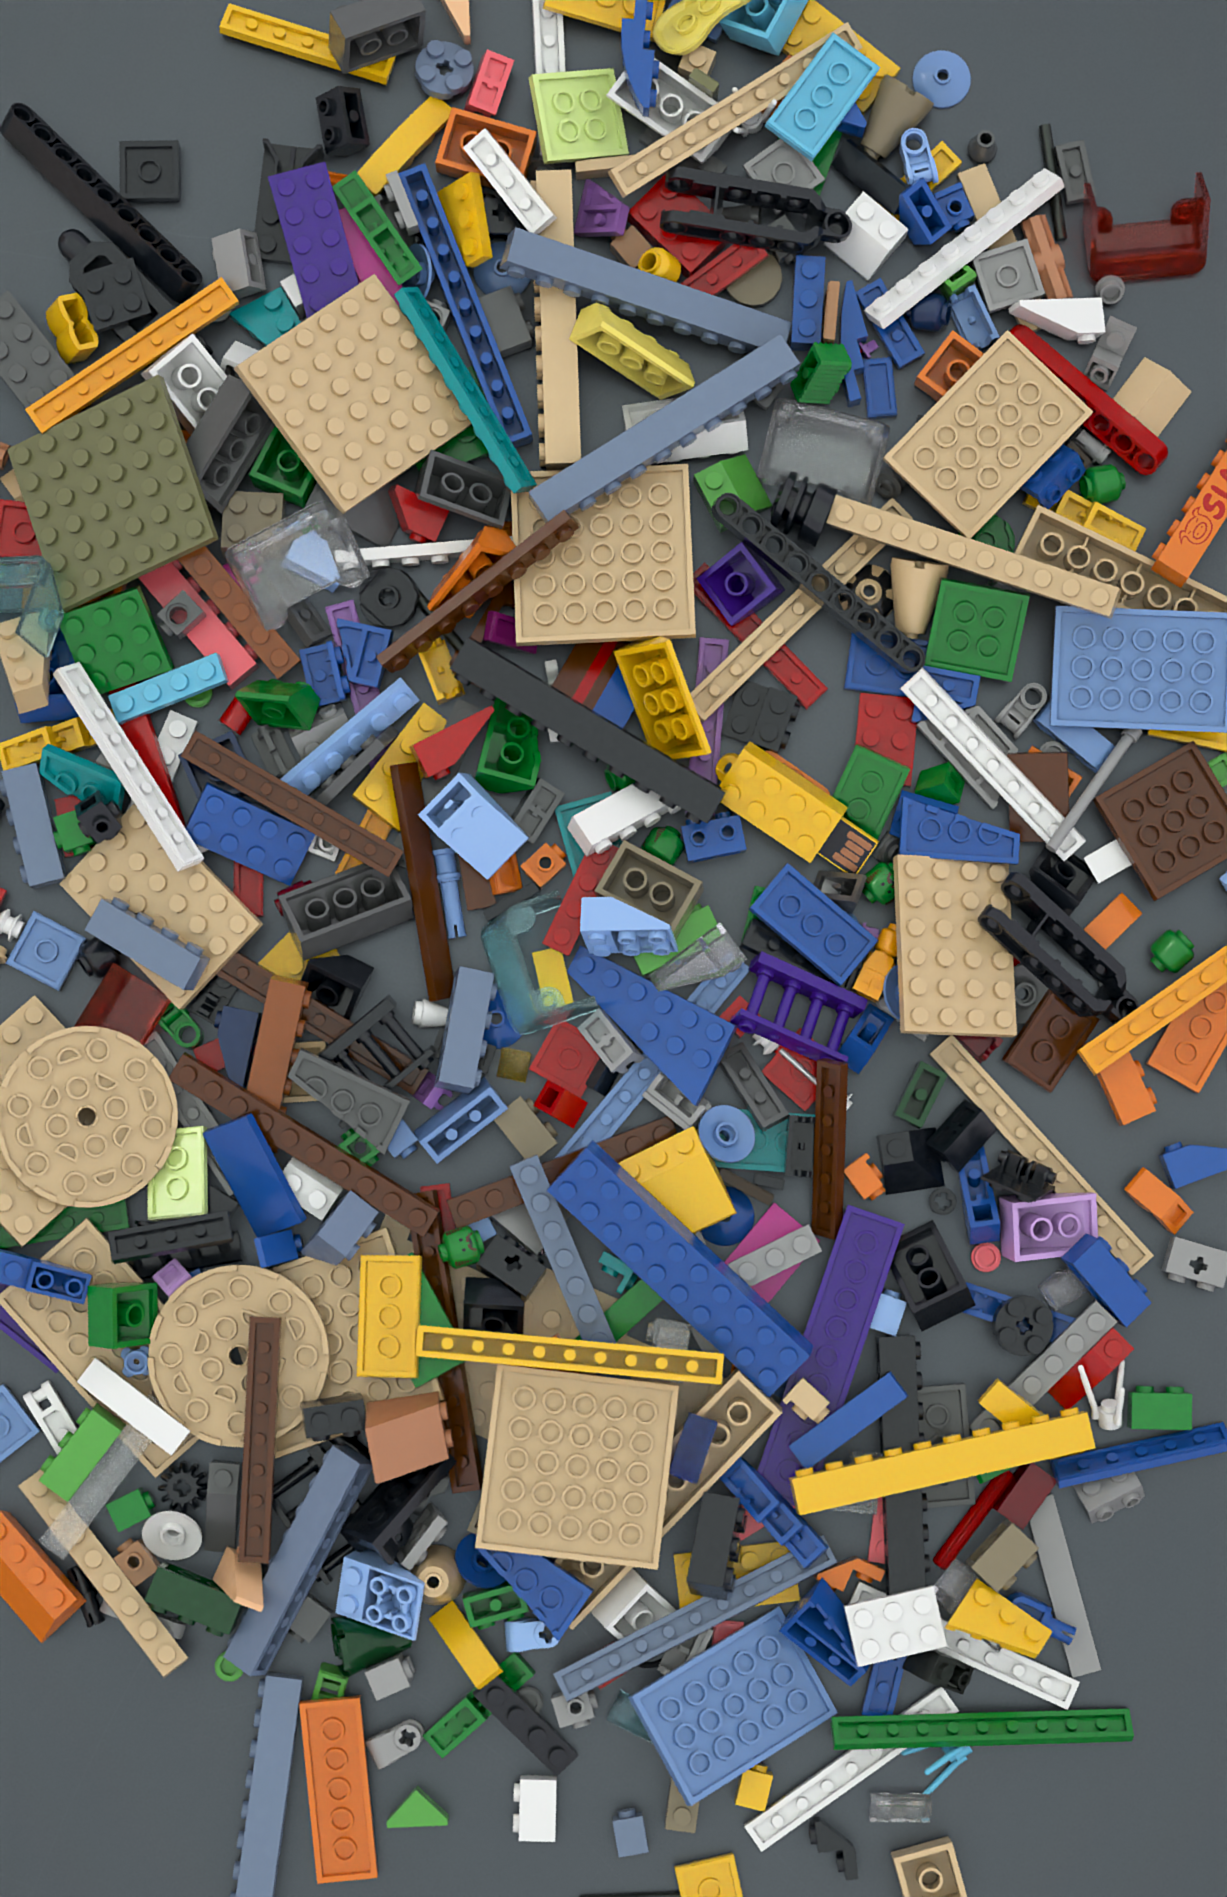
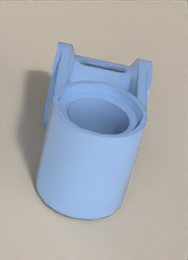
M918 128L906 130L902 135L899 148L907 185L910 187L920 178H924L926 182L938 183V172L934 158L931 155L926 134ZM910 140H916L920 143L921 147L918 150H911L906 146V143Z
M522 1617L513 1621L504 1620L507 1652L551 1648L558 1644V1641L554 1636L551 1639H547L546 1634H541L546 1625L538 1618Z

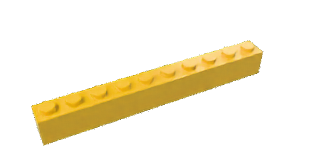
M418 1325L415 1356L709 1384L722 1383L724 1354L423 1325Z
M1078 1407L1061 1410V1416L1050 1419L1048 1414L1031 1417L1032 1423L1020 1425L1019 1420L1001 1424L1002 1429L991 1432L990 1427L972 1430L973 1436L961 1438L960 1434L942 1437L943 1443L932 1445L931 1440L913 1444V1450L902 1452V1448L897 1447L884 1450V1456L873 1458L872 1454L854 1457L855 1463L843 1465L842 1460L826 1463L824 1464V1470L816 1472L813 1471V1467L796 1470V1476L789 1477L796 1513L798 1515L809 1514L1094 1449L1096 1447L1088 1412H1079Z

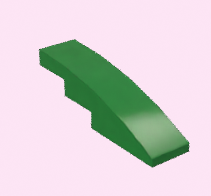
M356 170L332 186L333 191L398 286L423 269Z
M512 1652L499 1664L503 1670L499 1676L514 1691L518 1690L535 1674V1670L519 1652ZM473 1687L422 1735L442 1759L492 1714L473 1695V1691L477 1689L476 1687Z

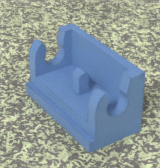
M975 284L967 287L965 292L959 295L955 293L950 296L948 302L951 303V318L959 335L980 351L991 347L999 339V334Z

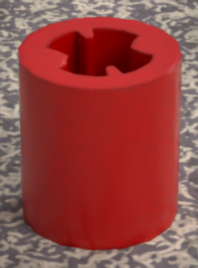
M234 697L218 721L240 736L252 720V717L237 698Z

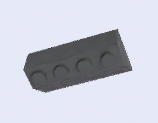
M229 374L186 443L206 503L220 513L225 509L275 427L273 421L244 382Z
M363 863L278 896L292 939L303 961L414 918L412 899L395 867L390 876L387 877Z

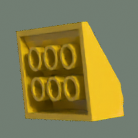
M660 636L648 640H637L613 651L647 743L673 759L712 753L671 640Z
M694 1126L618 1163L693 1234L737 1213L715 1162L706 1152L698 1135V1130Z

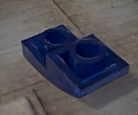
M689 1412L669 1469L670 1475L695 1484L698 1483L718 1422Z

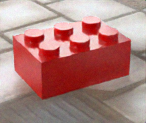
M665 174L629 210L627 221L653 247L664 248L675 256L680 262L681 274L688 278L709 263L728 243L672 234L660 228L661 211L663 209L665 211L689 212L694 210L710 213V210L696 196L668 190L665 187Z

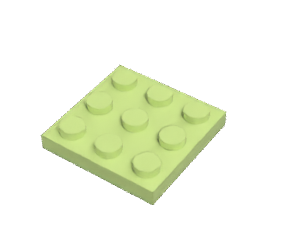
M614 68L532 74L528 78L544 164L629 155L621 107L606 97L616 82Z

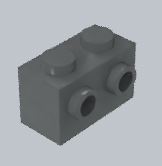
M510 285L478 297L502 358L532 347L531 338L535 336V332L530 319L524 321L521 310H524L525 306L519 292L514 294Z

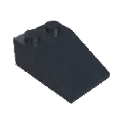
M933 1220L901 1235L890 1269L921 1331L976 1305Z

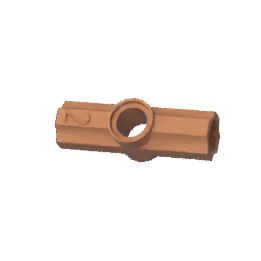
M1036 215L1022 221L1020 224L1024 238L1028 239L1045 291V299L1073 298L1064 271L1065 261L1060 246L1054 242L1046 215Z

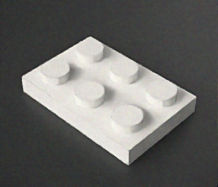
M932 1585L844 1605L858 1667L947 1647L935 1590Z

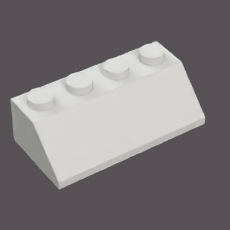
M661 62L659 64L658 79L652 78L651 89L657 90L655 108H649V117H643L636 106L624 71L606 95L610 100L663 137L718 103ZM731 131L697 151L691 157L703 164L719 149Z
M194 334L189 335L141 373L145 380L156 375L164 377L177 418L190 435H192L204 412L208 409L227 377Z
M677 398L622 405L625 431ZM744 411L736 416L729 414L721 419L722 424L710 432H707L706 429L696 435L697 439L685 448H682L680 445L671 451L672 455L663 462L674 463L684 459L707 458L711 455L725 453L736 454L740 451L748 450Z

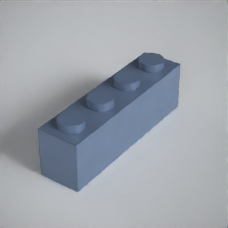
M37 763L1 771L3 779L0 780L2 796L8 797L10 808L6 809L7 819L10 826H15L17 837H13L14 848L17 855H22L24 865L20 866L23 882L28 883L29 887L33 889L60 883L67 876L61 849L58 848L54 839L53 832L56 831L44 778L39 774L40 765Z
M114 897L113 900H100L85 931L182 990H194L210 961V958L202 954L204 949L189 941L187 944L177 939L179 937L178 933L167 927L158 928L153 925V918L142 912L135 914L128 909L130 905L117 897Z
M459 966L456 970L434 1087L469 1094L474 1089V1086H479L482 1069H477L479 1058H484L487 1041L483 1040L484 1030L489 1029L492 1020V1012L488 1011L489 1002L494 1001L497 992V983H493L494 973Z

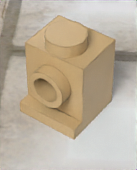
M803 1377L782 1399L786 1405L791 1400L795 1404L791 1409L803 1420H806L809 1416L817 1424L830 1412L826 1408L830 1402Z

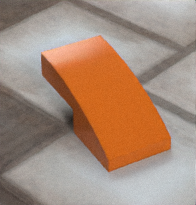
M1121 892L1083 930L1106 950L1143 913Z

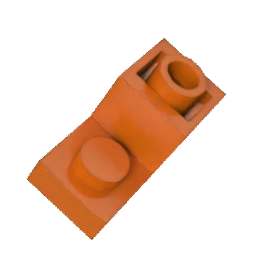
M1144 1167L1140 1169L1124 1189L1138 1206L1153 1214L1165 1229L1174 1235L1194 1213L1179 1195Z
M853 1556L815 1574L814 1577L818 1581L823 1577L835 1593L836 1589L844 1591L853 1570L857 1571L855 1575L857 1578L871 1584L873 1579L881 1582L885 1570L865 1559Z

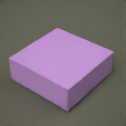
M176 1258L152 1276L168 1297L192 1278Z

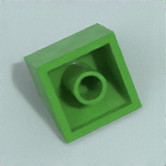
M746 454L720 461L694 474L693 483L720 533L728 529L714 518L711 510L714 501L722 494L733 493L757 513L772 507ZM725 500L720 502V511L725 515H732L734 512L732 503Z

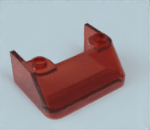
M1202 172L1196 173L1194 198H1184L1175 202L1170 210V219L1113 225L1111 212L1105 207H1097L1091 184L1084 183L1083 227L1087 264L1091 278L1098 282L1105 276L1115 275L1126 281L1189 275L1201 271L1207 260L1211 202Z

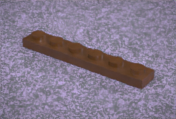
M822 1058L817 1060L811 1230L815 1235L836 1240L843 1220L848 1063Z

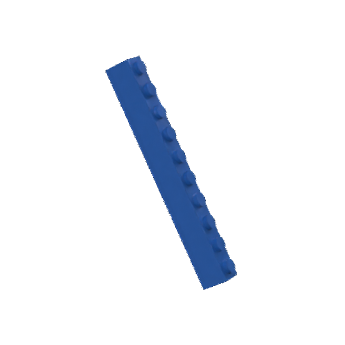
M423 163L398 173L419 226V235L430 255L431 265L434 268L436 278L447 306L451 311V316L482 393L515 449L533 442L532 432L426 164Z

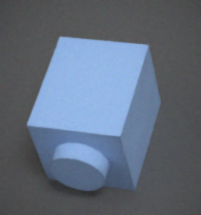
M885 1288L884 1293H881L870 1328L896 1336L907 1302L900 1300L902 1294Z

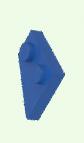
M337 618V627L340 630L343 644L341 646L347 663L346 670L349 682L380 689L385 668L380 664L376 656L391 645L394 632L385 628Z
M923 665V668L963 710L975 706L980 676ZM914 704L911 723L929 720Z

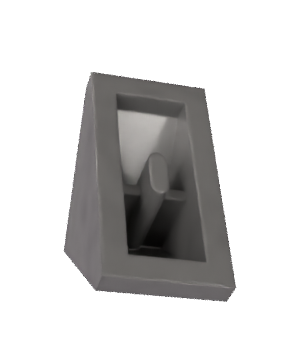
M819 870L814 886L842 910L852 914L858 904L867 877L864 874Z

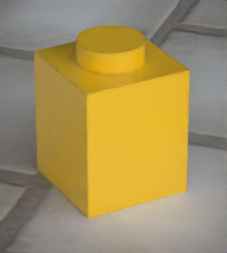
M758 1763L740 1775L734 1798L735 1805L765 1812L773 1779L772 1771L767 1770V1765Z

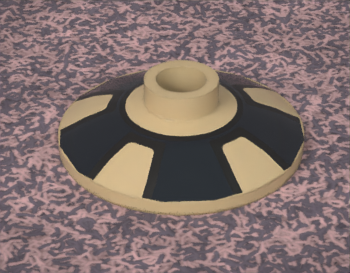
M866 564L845 585L884 618L894 608L891 574L880 566ZM865 587L873 588L874 595L871 597L866 596L863 589ZM839 595L840 604L845 611L848 607V601L844 596ZM860 614L857 621L871 623L867 615Z

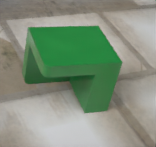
M947 762L922 770L919 773L915 794L953 805L960 802L965 780L953 765Z

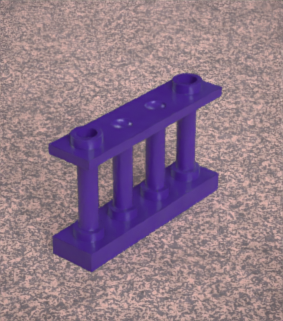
M763 951L751 960L748 970L755 973L758 979L747 1010L741 1008L731 1017L730 1023L737 1025L738 1029L745 1033H755L814 1061L827 1058L847 1063L849 1057L839 1053L838 1049L848 1019L851 1017L855 1018L863 1012L868 999ZM769 981L782 985L784 989L774 1022L757 1016ZM797 993L808 997L811 1001L800 1035L784 1028ZM824 1005L836 1010L837 1013L827 1047L811 1040L819 1014Z

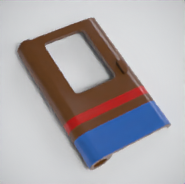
M513 580L503 587L500 594L493 597L470 637L480 643L483 641L488 611L500 612L503 606H510L515 609ZM627 641L575 643L573 650L551 685L624 729L635 708L613 651L630 643ZM458 649L454 653L449 663L450 666L453 664L458 653L460 652ZM471 682V684L481 689V687Z

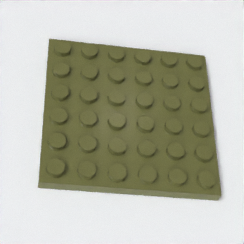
M156 375L51 427L43 434L38 433L7 449L61 611L67 612L219 540L164 377Z

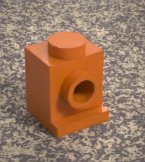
M545 843L520 866V869L542 890L567 866L563 860L566 854L555 843L551 847ZM543 858L550 859L551 866L549 868H542L540 860Z
M864 1153L844 1168V1176L862 1200L869 1197L872 1201L886 1190L880 1181L883 1178L882 1173L874 1163L867 1164L866 1160L870 1156Z

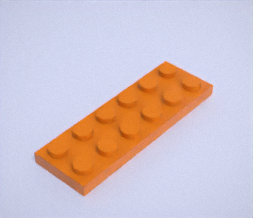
M361 1696L300 1701V1718L317 1884L378 1878Z

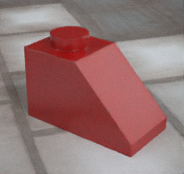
M398 484L390 486L388 490L402 531L410 535L408 539L417 544L436 542L449 510L419 500L414 492Z

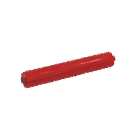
M1008 1470L991 1479L975 1501L976 1504L972 1505L933 1558V1562L943 1570L949 1568L1014 1479L1013 1473Z

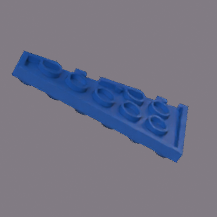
M580 945L567 971L569 975L694 1106H698L738 1026L605 957L589 954L588 949Z

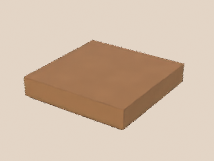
M830 281L827 284L824 296L821 343L823 344L825 342L827 344L830 342L834 344L839 281Z

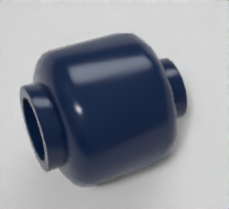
M931 292L906 311V317L911 318L912 326L915 329L939 332L943 326L949 324L951 303L947 302L943 294Z

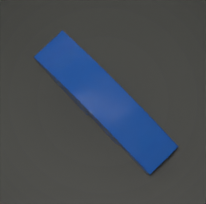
M852 280L846 281L839 323V344L841 343L845 346L852 362L849 373L844 375V379H842L848 408L859 405L861 401L855 376L863 374L865 366L858 344L860 342L862 344L866 343L868 338Z
M966 1282L976 1305L963 1311V1313L992 1322L998 1306L1013 1297ZM1051 1310L1053 1314V1333L1050 1342H1053L1076 1318ZM1024 1317L1023 1321H1017L1016 1327H1019L1020 1332L1023 1333L1030 1327L1026 1317Z
M890 1371L789 1445V1448L804 1468L813 1467L907 1398L908 1394Z
M740 1457L720 1477L721 1481L736 1498H740L741 1504L756 1522L762 1523L781 1546L785 1545L804 1568H808L829 1548L805 1519L796 1513V1510L744 1458Z

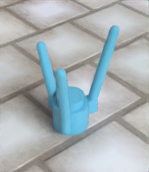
M970 1746L941 1747L945 1755L928 1767L924 1773L929 1775L947 1761L952 1763L920 1795V1799H926L961 1763L967 1760L966 1756L973 1752ZM930 1747L907 1748L901 1752V1755L905 1756Z

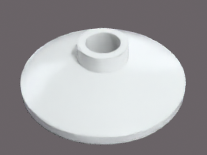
M163 1511L147 1519L142 1529V1539L145 1546L156 1556L168 1560H182L191 1557L199 1550L202 1543V1532L199 1525L189 1516L175 1511Z

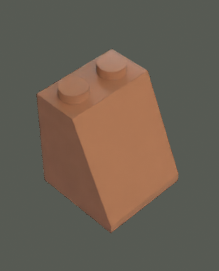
M439 1391L367 1402L365 1432L376 1484L449 1459V1447H454L451 1429L445 1428L444 1420L449 1419L446 1401H440Z

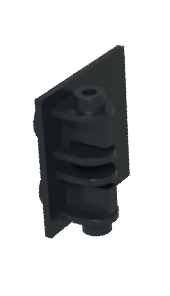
M1002 1150L998 1157V1162L1002 1164L982 1175L980 1179L989 1182V1186L993 1189L1010 1191L1016 1194V1198L1031 1203L1036 1202L1055 1190V1186L1050 1184L1055 1182L1057 1173H1054L1052 1168L1040 1163L1037 1164L1033 1160L1025 1174L1029 1159L1027 1157L1022 1159L1021 1155L1010 1150L1007 1152Z

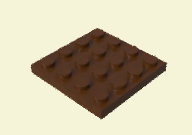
M1194 741L1093 799L1094 804L1154 902L1227 859V794Z

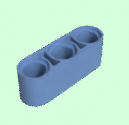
M1050 698L1035 716L1033 722L1054 741L1064 745L1066 750L1087 768L1097 773L1115 746L1093 727L1050 726Z

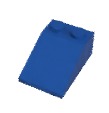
M53 628L48 706L22 714L18 712L21 723L69 720L79 717L53 676L56 669L75 663L61 628Z

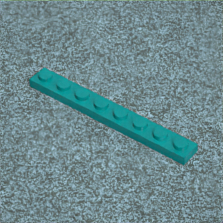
M402 287L394 294L399 302L400 310L410 320L414 327L415 335L425 345L429 352L430 360L440 370L444 377L445 385L455 395L459 402L460 410L467 415L474 427L475 435L482 440L488 450L490 460L499 468L505 485L514 494L529 492L537 486L535 480L419 287Z

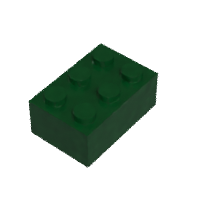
M167 1561L158 1566L144 1600L150 1603L149 1608L162 1614H166L167 1611L179 1615L177 1618L179 1621L193 1626L195 1622L207 1626V1632L219 1637H223L224 1633L229 1635L235 1629L244 1607L234 1602L212 1579Z

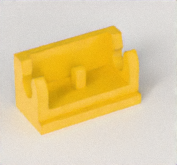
M437 638L428 650L418 654L436 701L440 705L466 694L462 683L454 678V674H452L449 663L452 658L445 640Z

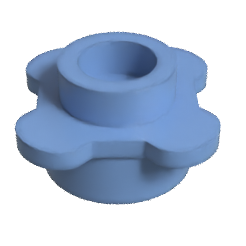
M144 1345L139 1349L126 1347L121 1351V1357L124 1359L122 1372L126 1377L139 1374L149 1375L147 1362L149 1347ZM134 1359H139V1364H135Z

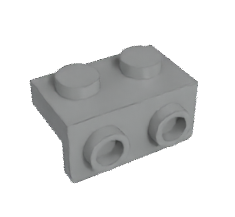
M341 703L337 705L330 704L321 708L319 713L315 715L310 731L287 729L301 760H303L349 720Z
M1135 1472L1073 1485L1075 1492L1087 1511L1091 1523L1106 1521L1115 1512L1124 1507L1131 1508L1145 1497L1142 1484Z

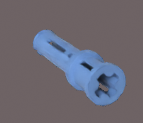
M452 848L433 851L437 881L441 886L448 939L456 938L455 925H457L458 937L467 936L457 883L460 880L461 872L457 871L456 852Z

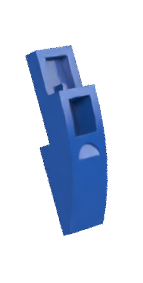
M636 0L634 19L622 18V62L633 100L642 116L649 117V108H655L657 90L651 89L652 78L658 79L660 61L654 60L655 50H648L651 31L645 30L646 20H652L653 2Z
M0 1249V1283L23 1288L25 1291L84 1304L92 1277L91 1274Z

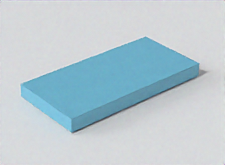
M833 32L764 127L812 162L877 74L880 67Z

